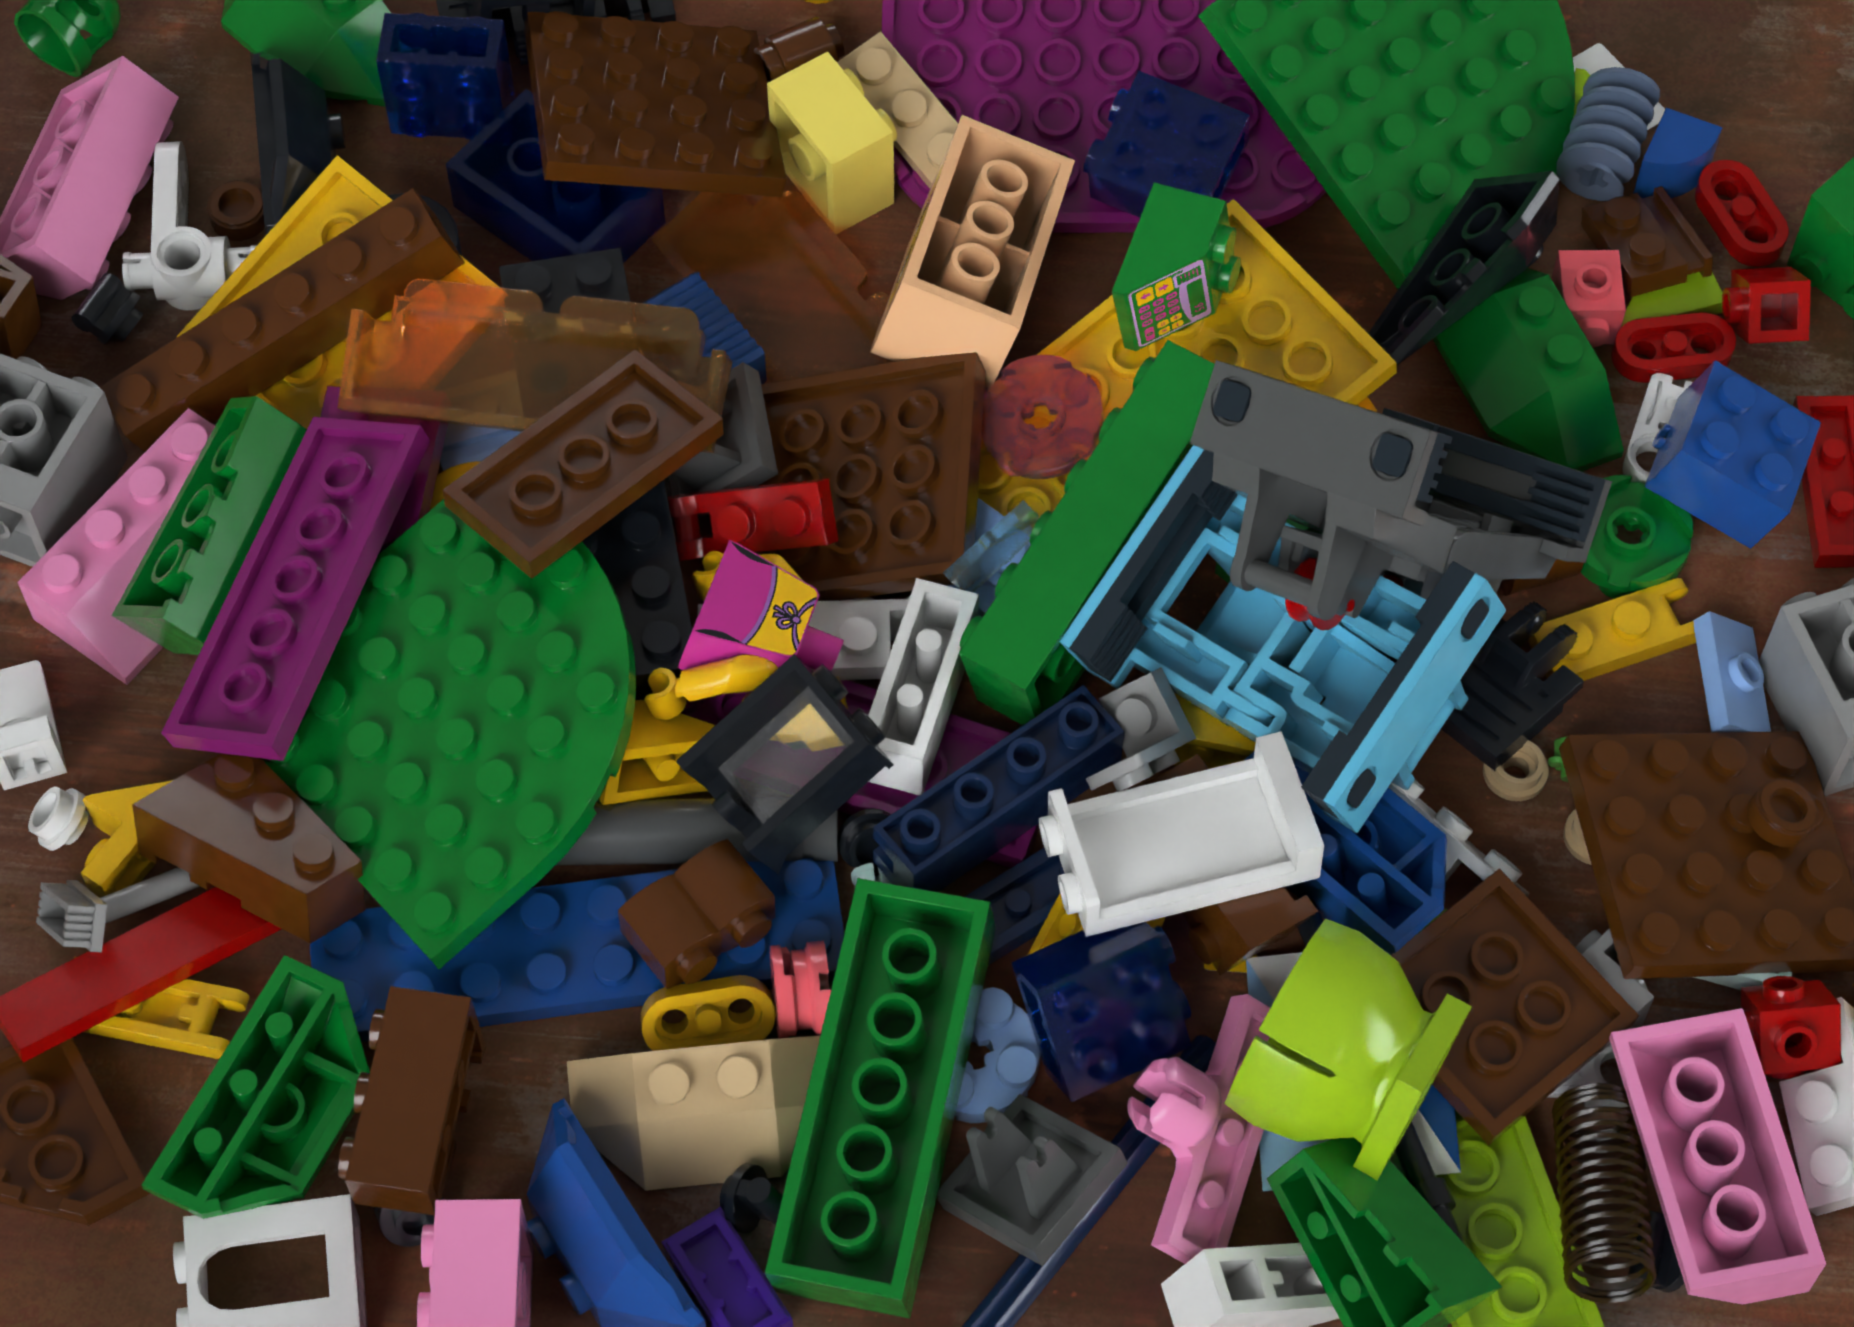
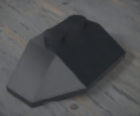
M259 51L251 52L250 57L266 236L336 157L335 150L346 148L341 113L330 114L325 90L281 58Z

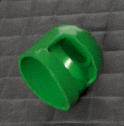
M28 0L15 14L14 24L26 46L40 60L72 77H79L91 65L92 55L107 41L112 39L117 32L121 13L117 0ZM80 30H86L92 36L84 39L80 34Z

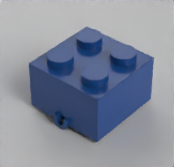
M1715 360L1678 397L1669 423H1666L1654 438L1652 446L1658 449L1644 487L1751 549L1790 513L1821 422Z

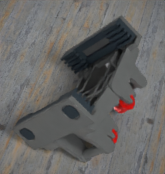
M1218 360L1215 362L1190 440V444L1214 453L1212 481L1247 498L1236 552L1230 569L1232 585L1245 591L1259 588L1285 598L1289 617L1298 622L1310 619L1312 625L1322 631L1335 627L1345 615L1357 618L1380 575L1427 600L1452 561L1487 579L1495 593H1497L1503 579H1545L1556 559L1585 563L1612 481L1405 413L1384 408L1381 414ZM1287 519H1290L1298 524L1315 529L1322 534L1285 526ZM1279 537H1281L1277 567L1268 564Z

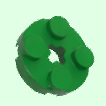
M1613 475L1603 478L1612 481L1586 562L1583 564L1580 573L1589 581L1598 585L1604 595L1613 599L1677 578L1684 568L1691 551V539L1693 536L1691 514L1644 487L1645 484L1631 482V475ZM1623 525L1628 531L1639 529L1643 535L1640 537L1638 544H1628L1618 539L1617 526Z

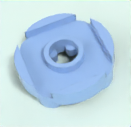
M994 987L982 990L971 1042H975L978 1046H986L991 1052L984 1056V1067L974 1070L969 1061L966 1063L955 1113L956 1120L984 1123L986 1122L984 1113L988 1107H993L1004 1113L1019 1094L1025 1097L1028 1096V1090L1035 1083L1038 1074L1041 1048L1039 1036L1032 1020L1021 1007L1013 1003L1008 993Z

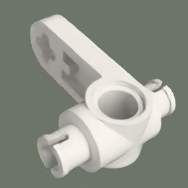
M157 142L154 152L151 252L123 253L122 259L124 263L122 264L124 286L129 291L154 289L157 300H166L177 309H201L257 245L231 248L227 236L207 237L202 231L193 227H187L189 177L183 142Z

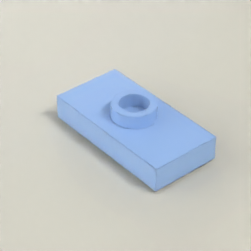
M1711 611L1693 620L1711 732H1771L1763 687L1764 674L1759 664L1753 627Z

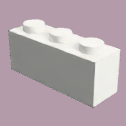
M916 578L868 715L886 736L878 746L894 765L890 769L885 766L868 782L919 796L924 793L965 671L959 654L961 650L959 644L965 628L978 615L979 594Z

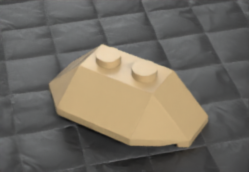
M820 1036L768 1039L567 1061L570 1106L595 1148L645 1191L724 1183L729 1176L734 1174L738 1167L745 1163L761 1166L765 1170L767 1178L782 1177L790 1167Z

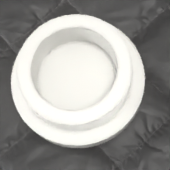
M52 787L39 799L31 813L28 828L31 833L38 836V842L41 846L53 851L64 844L70 845L80 837L89 817L88 812L85 810L83 802L85 795L73 788L64 791L59 787Z

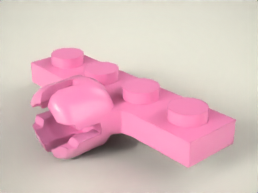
M1249 994L1231 996L1208 1070L1205 1073L1177 1056L1169 1059L1154 1060L1142 1070L1135 1080L1133 1087L1141 1094L1155 1101V1103L1150 1108L1134 1097L1128 1099V1115L1136 1129L1170 1148L1176 1157L1175 1172L1151 1245L1184 1264L1203 1249L1226 1248L1228 1246L1264 1129L1249 1123L1224 1104L1233 1080L1254 1037L1257 1035L1265 1041H1268L1270 1038L1259 1031L1270 1007Z

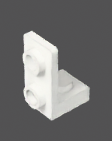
M34 660L1 669L0 783L3 789L8 790L68 773L41 663Z

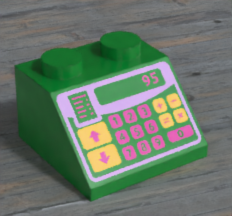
M1153 183L1112 289L1124 348L1133 351L1140 350L1215 314L1222 293H1232L1239 276L1241 259L1234 256L1236 228L1230 227L1226 201Z

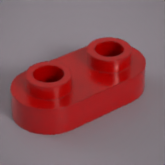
M1718 160L1708 164L1702 170L1695 190V201L1698 208L1728 253L1735 260L1753 267H1762L1774 263L1782 255L1789 235V227L1784 216L1749 167L1734 160ZM1717 195H1725L1731 200L1720 199ZM1748 239H1753V240H1756V241H1758V242H1760V243H1755V242H1752V241H1750V240H1748Z
M1701 312L1635 319L1625 323L1617 332L1611 357L1616 370L1625 378L1635 382L1649 383L1651 376L1655 373L1673 376V380L1698 378L1715 360L1726 367L1729 365L1736 346V335L1732 326L1726 320L1711 313ZM1693 348H1702L1709 353L1699 354ZM1635 354H1643L1649 359L1639 358Z

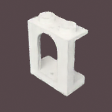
M350 1194L265 1205L206 1219L196 1215L183 1216L184 1241L174 1242L173 1262L178 1284L186 1283L188 1307L177 1308V1327H368L360 1218ZM325 1234L329 1297L236 1310L219 1309L209 1304L207 1260L218 1251L235 1246Z

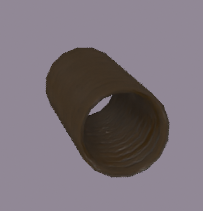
M1595 1082L1578 1085L1565 1091L1554 1101L1552 1108L1553 1128L1555 1131L1554 1141L1556 1144L1554 1151L1557 1157L1555 1164L1558 1170L1556 1177L1559 1183L1557 1190L1560 1196L1558 1203L1561 1209L1559 1217L1562 1222L1560 1230L1563 1235L1561 1243L1564 1249L1562 1257L1565 1262L1563 1274L1567 1288L1580 1298L1599 1303H1617L1629 1301L1644 1294L1654 1285L1657 1276L1654 1265L1655 1257L1652 1252L1654 1244L1651 1239L1653 1233L1650 1226L1651 1216L1648 1211L1650 1203L1647 1198L1649 1191L1646 1186L1648 1178L1645 1170L1647 1166L1644 1161L1645 1153L1631 1112L1617 1107L1596 1106L1582 1109L1569 1115L1564 1120L1561 1119L1562 1115L1569 1108L1581 1102L1595 1099L1616 1100L1630 1106L1625 1088L1610 1083ZM1595 1112H1615L1629 1117L1626 1122L1615 1119H1596L1582 1122L1574 1127L1568 1125L1571 1120L1581 1115ZM1595 1125H1617L1616 1127L1603 1130L1582 1129ZM1631 1131L1634 1133V1136L1630 1137L1626 1134H1628ZM1570 1136L1576 1139L1570 1141L1567 1137ZM1615 1138L1627 1141L1618 1145H1596L1591 1147L1578 1144L1582 1141L1598 1142ZM1633 1144L1635 1146V1149L1632 1150L1626 1147ZM1573 1147L1579 1151L1571 1154L1568 1150ZM1620 1151L1627 1153V1155L1618 1158L1584 1159L1579 1157L1591 1152L1607 1153ZM1632 1157L1636 1158L1635 1163L1627 1160H1629ZM1572 1160L1580 1162V1164L1574 1167L1571 1166L1569 1163ZM1621 1164L1628 1166L1619 1171L1588 1172L1580 1170L1592 1165ZM1633 1170L1638 1172L1635 1176L1628 1173ZM1573 1173L1581 1175V1177L1575 1180L1570 1176ZM1622 1177L1629 1179L1619 1184L1590 1185L1582 1183L1593 1178ZM1634 1183L1639 1185L1637 1189L1629 1186ZM1574 1186L1583 1188L1578 1192L1571 1190ZM1623 1190L1630 1192L1620 1197L1593 1198L1583 1196L1595 1191ZM1635 1196L1640 1198L1638 1202L1629 1200ZM1576 1198L1584 1201V1203L1580 1205H1575L1572 1202ZM1623 1203L1630 1205L1621 1210L1595 1211L1584 1209L1597 1204ZM1636 1209L1641 1211L1639 1215L1630 1213ZM1576 1212L1585 1214V1216L1579 1219L1573 1215ZM1623 1216L1631 1218V1220L1616 1224L1586 1222L1599 1217ZM1637 1222L1642 1224L1640 1228L1631 1226ZM1581 1225L1587 1229L1579 1232L1575 1228ZM1602 1230H1627L1632 1232L1623 1236L1605 1238L1587 1235ZM1638 1235H1640L1643 1237V1240L1637 1241L1633 1240L1632 1238H1635ZM1579 1238L1589 1241L1582 1245L1576 1243ZM1605 1243H1626V1244H1630V1245H1634V1246L1628 1247V1246H1624V1245H1610V1244H1608V1245H1601V1246H1595V1245H1600V1244H1605ZM1609 1256L1632 1259L1627 1262L1613 1264L1589 1261ZM1638 1263L1645 1266L1638 1272L1617 1277L1595 1276L1580 1271L1577 1268L1580 1264L1605 1270L1623 1269ZM1648 1271L1646 1279L1640 1284L1628 1289L1611 1291L1585 1286L1572 1275L1574 1272L1578 1276L1591 1281L1616 1283L1638 1278Z

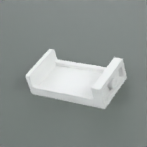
M1282 731L1256 737L1254 758L1070 804H1067L1062 788L1048 791V816L1039 818L1042 842L1048 857L1059 855L1065 873L1058 875V886L1062 903L1068 915L1078 913L1086 937L1320 878L1324 842L1306 794L1301 788L1302 784Z

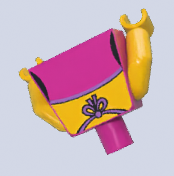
M729 540L724 554L718 551L709 552L702 560L705 571H695L691 576L697 595L704 603L677 667L683 670L680 678H676L674 673L667 668L653 670L648 678V684L653 694H648L644 701L654 718L658 720L673 719L684 710L686 699L691 702L722 694L753 692L794 654L811 669L815 670L821 664H824L832 671L844 640L808 625L820 594L815 587L803 581L782 556L778 554L758 555L739 543Z

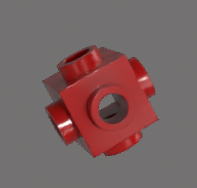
M1776 976L1764 980L1763 985L1741 987V1008L1744 1010L1765 1075L1776 1079H1790L1804 1075L1807 1070L1825 1069L1841 1064V1004L1820 979L1802 981L1790 976Z

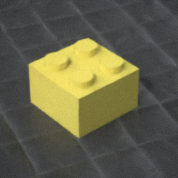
M827 51L767 83L769 120L777 128L785 173L834 235L894 204V141L897 140L896 129L888 114L881 108L875 110L864 97L861 83L852 70L849 68L843 70Z

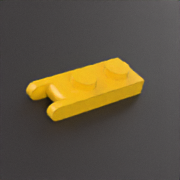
M1675 578L1544 622L1539 631L1529 638L1528 643L1533 648L1548 634L1552 633L1555 628L1557 629L1563 624L1569 626L1577 632L1576 643H1574L1569 654L1564 659H1561L1545 676L1548 678L1564 665L1584 681L1696 643L1694 622L1680 625L1669 603L1683 598L1688 593V588L1682 578Z
M185 979L84 1032L220 1059L230 1041L222 1037L210 1035L218 1009L243 1012L247 1008L250 996L239 989Z

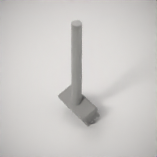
M179 867L100 898L78 880H67L66 884L41 882L40 889L42 892L39 894L41 900L38 903L40 908L37 911L39 916H37L36 923L63 947H84L90 952H102L105 924L200 886L191 882L189 873Z

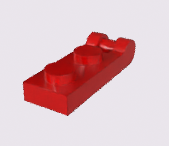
M829 478L693 492L667 497L670 514L674 521L679 561L702 558L711 551H718L724 554L729 540L739 543L753 552L825 546L838 541ZM709 512L713 534L701 536L698 513Z

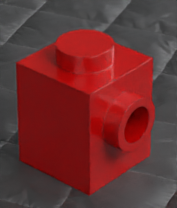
M1792 267L1731 270V287L1724 288L1722 294L1723 319L1748 344L1809 341L1811 280Z

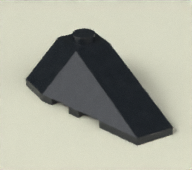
M1553 171L1474 179L1368 333L1396 361V366L1525 271L1526 268L1531 266L1541 256L1544 248L1543 243L1557 222L1560 179Z

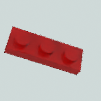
M1854 395L1796 396L1793 406L1821 422L1801 479L1814 568H1854Z

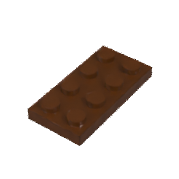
M633 350L443 489L444 503L450 511L532 579L724 435L723 418L641 353Z

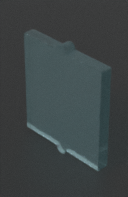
M1022 500L993 528L984 533L943 574L961 590L975 592L1030 542L1031 532L1040 515Z

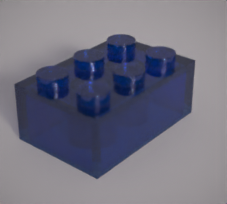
M525 89L446 163L453 206L531 261L620 248L624 263L666 223L663 194L660 188L544 180L533 93L528 89Z

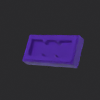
M721 1207L661 1242L665 1255L711 1327H793V1318L732 1223L725 1219V1213Z

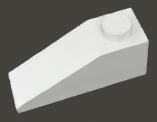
M1300 1243L1203 1249L1161 1283L1174 1327H1309L1340 1319Z

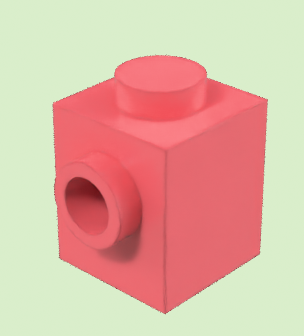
M1558 250L1551 279L1592 348L1603 344H1614L1626 312L1619 250Z

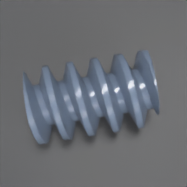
M1620 67L1600 69L1589 76L1583 87V96L1577 104V113L1571 121L1570 132L1563 143V152L1557 160V174L1561 182L1572 193L1597 201H1609L1623 196L1624 187L1622 184L1628 182L1633 177L1634 163L1640 157L1641 144L1648 134L1647 126L1654 117V106L1660 99V88L1653 79L1644 73Z

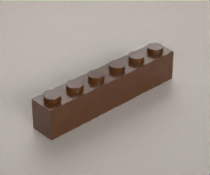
M412 188L109 380L100 388L105 392L110 409L125 437L146 452L188 408L210 423L217 421L230 398L258 395L463 265L464 261L437 215L415 189Z

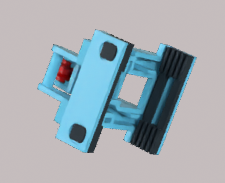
M1193 445L1059 642L1088 672L1116 689L1120 688L1133 667L1144 674L1162 667L1174 693L1224 724L1231 726L1253 742H1256V737L1282 731L1294 765L1309 773L1301 788L1310 795L1309 797L1314 800L1325 815L1358 833L1391 782L1405 790L1410 788L1415 780L1411 774L1440 729L1453 710H1462L1469 700L1460 679L1506 612V609L1487 579L1452 561L1427 600L1380 575L1358 617L1352 618L1345 615L1339 624L1330 630L1324 631L1314 627L1310 619L1298 622L1289 617L1285 598L1259 588L1245 591L1233 586L1230 581L1197 631H1194L1166 613L1207 553L1230 576L1247 498L1213 482L1214 453ZM1287 522L1285 523V526L1296 528ZM1279 537L1268 564L1277 567L1281 537ZM1374 648H1376V649H1378V650L1384 652L1385 654H1387V655H1389V656H1391V657L1397 659V662L1394 663L1393 661H1391L1390 659H1388L1386 656H1384L1383 654H1381L1380 652H1378V651L1375 650Z

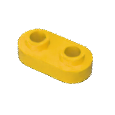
M737 975L698 981L693 984H679L669 989L664 987L655 991L647 998L642 1007L641 1028L644 1041L652 1051L764 1040L772 1031L776 1013L772 994L763 982L751 976ZM738 999H745L752 1003L750 1009L743 1013H735L729 1009L730 1004ZM670 1010H680L686 1014L681 1022L675 1024L667 1023L662 1019L663 1015Z

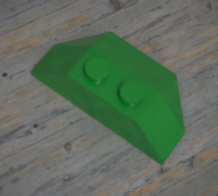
M225 0L221 24L227 33L250 52L263 51L281 58L325 90L327 98L367 100L368 104L385 107L428 74L426 64L383 0Z
M1526 268L1525 271L1433 339L1489 437L1514 450L1581 472L1622 457L1624 449L1606 370L1549 274Z
M286 955L283 956L141 1184L143 1190L203 1219L265 1205L303 1199L355 1114L354 1093L360 1073H370L342 981Z

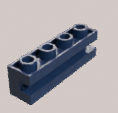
M1082 685L873 827V839L878 843L879 847L873 850V862L894 885L933 892L941 891L1037 825L1040 817L1048 816V791L1062 788L1066 801L1069 803L1088 790L1090 787L1086 778L1121 761L1125 731L1089 690Z

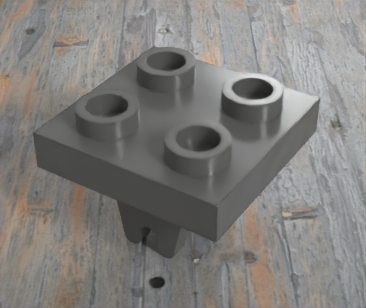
M742 362L699 389L680 384L723 418L724 435L664 479L667 497L693 492L758 486L778 474L758 370ZM709 512L698 513V519L708 515Z
M1019 1094L1004 1113L993 1107L986 1109L984 1119L987 1122V1127L984 1132L975 1127L968 1130L966 1137L970 1153L939 1188L937 1199L942 1208L1043 1266L1126 1167L1128 1162L1118 1146Z

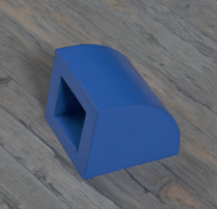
M1666 108L1642 160L1633 194L1638 193L1641 198L1653 196L1654 188L1662 186L1670 198H1674L1694 189L1697 186L1702 170L1712 163L1722 127Z

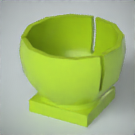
M1325 918L1308 942L1259 1028V1031L1270 1037L1269 1040L1265 1041L1257 1035L1254 1037L1233 1080L1224 1104L1252 1125L1297 1142L1354 1137L1361 1143V1151L1353 1167L1378 1181L1427 1096L1472 1006L1447 993L1438 1010L1434 1013L1424 1011L1400 963L1361 932Z

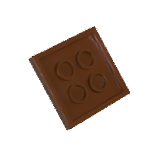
M1500 868L1414 936L1396 953L1391 955L1400 963L1424 1011L1434 1013L1438 1010L1447 993L1472 1006L1432 1085L1488 1146L1611 1044L1609 1039L1611 1032L1629 1029L1640 1016Z

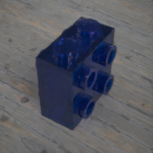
M385 13L376 63L391 133L406 134L417 138L443 136L460 137L472 141H483L486 139L508 140L515 90L504 21L486 19L479 16L462 18L428 16L422 13Z
M1138 71L1130 89L1121 88L1118 91L1108 117V121L1112 125L1104 141L1096 138L1092 143L1084 162L1083 172L1089 176L1090 198L1139 218L1154 182L1221 199L1249 142L1250 115Z
M1147 922L1087 937L1084 930L1012 962L1034 1037L1041 1052L1045 1072L1071 1102L1144 1069L1154 1060L1168 1058L1192 1046L1184 1021L1191 1017V1009L1183 990L1176 981L1172 980L1168 965L1175 962V954L1169 938L1159 925L1151 927Z

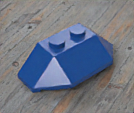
M1252 752V753H1251L1246 759H1244V760H1248V759L1254 758V752ZM1295 766L1303 785L1309 773ZM1387 788L1358 833L1325 815L1322 809L1309 797L1310 795L1305 792L1324 842L1320 878L1285 887L1299 899L1305 895L1309 899H1313L1324 920L1326 918L1357 930L1384 951L1396 953L1444 910L1447 855L1446 834L1390 788Z
M565 1098L552 1104L526 1194L533 1217L527 1221L531 1239L541 1256L546 1259L555 1254L567 1274L561 1277L559 1282L578 1315H581L590 1310L600 1327H706L705 1319L677 1278Z

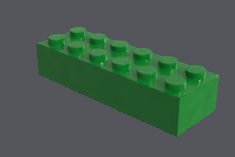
M1167 340L1156 358L1148 357L1142 363L1134 378L1133 393L1122 409L1116 407L1108 414L1099 432V444L1088 460L1080 459L1074 465L1065 482V495L1053 512L1047 510L1037 520L1030 535V547L1018 564L1013 562L1006 567L995 588L996 598L984 616H975L962 634L959 654L978 701L1019 724L1025 725L1070 694L1085 668L1059 641L1193 446L1190 444V440L1215 365L1214 363Z
M857 878L765 1269V1275L775 1292L910 1319L996 931L994 915L989 901Z

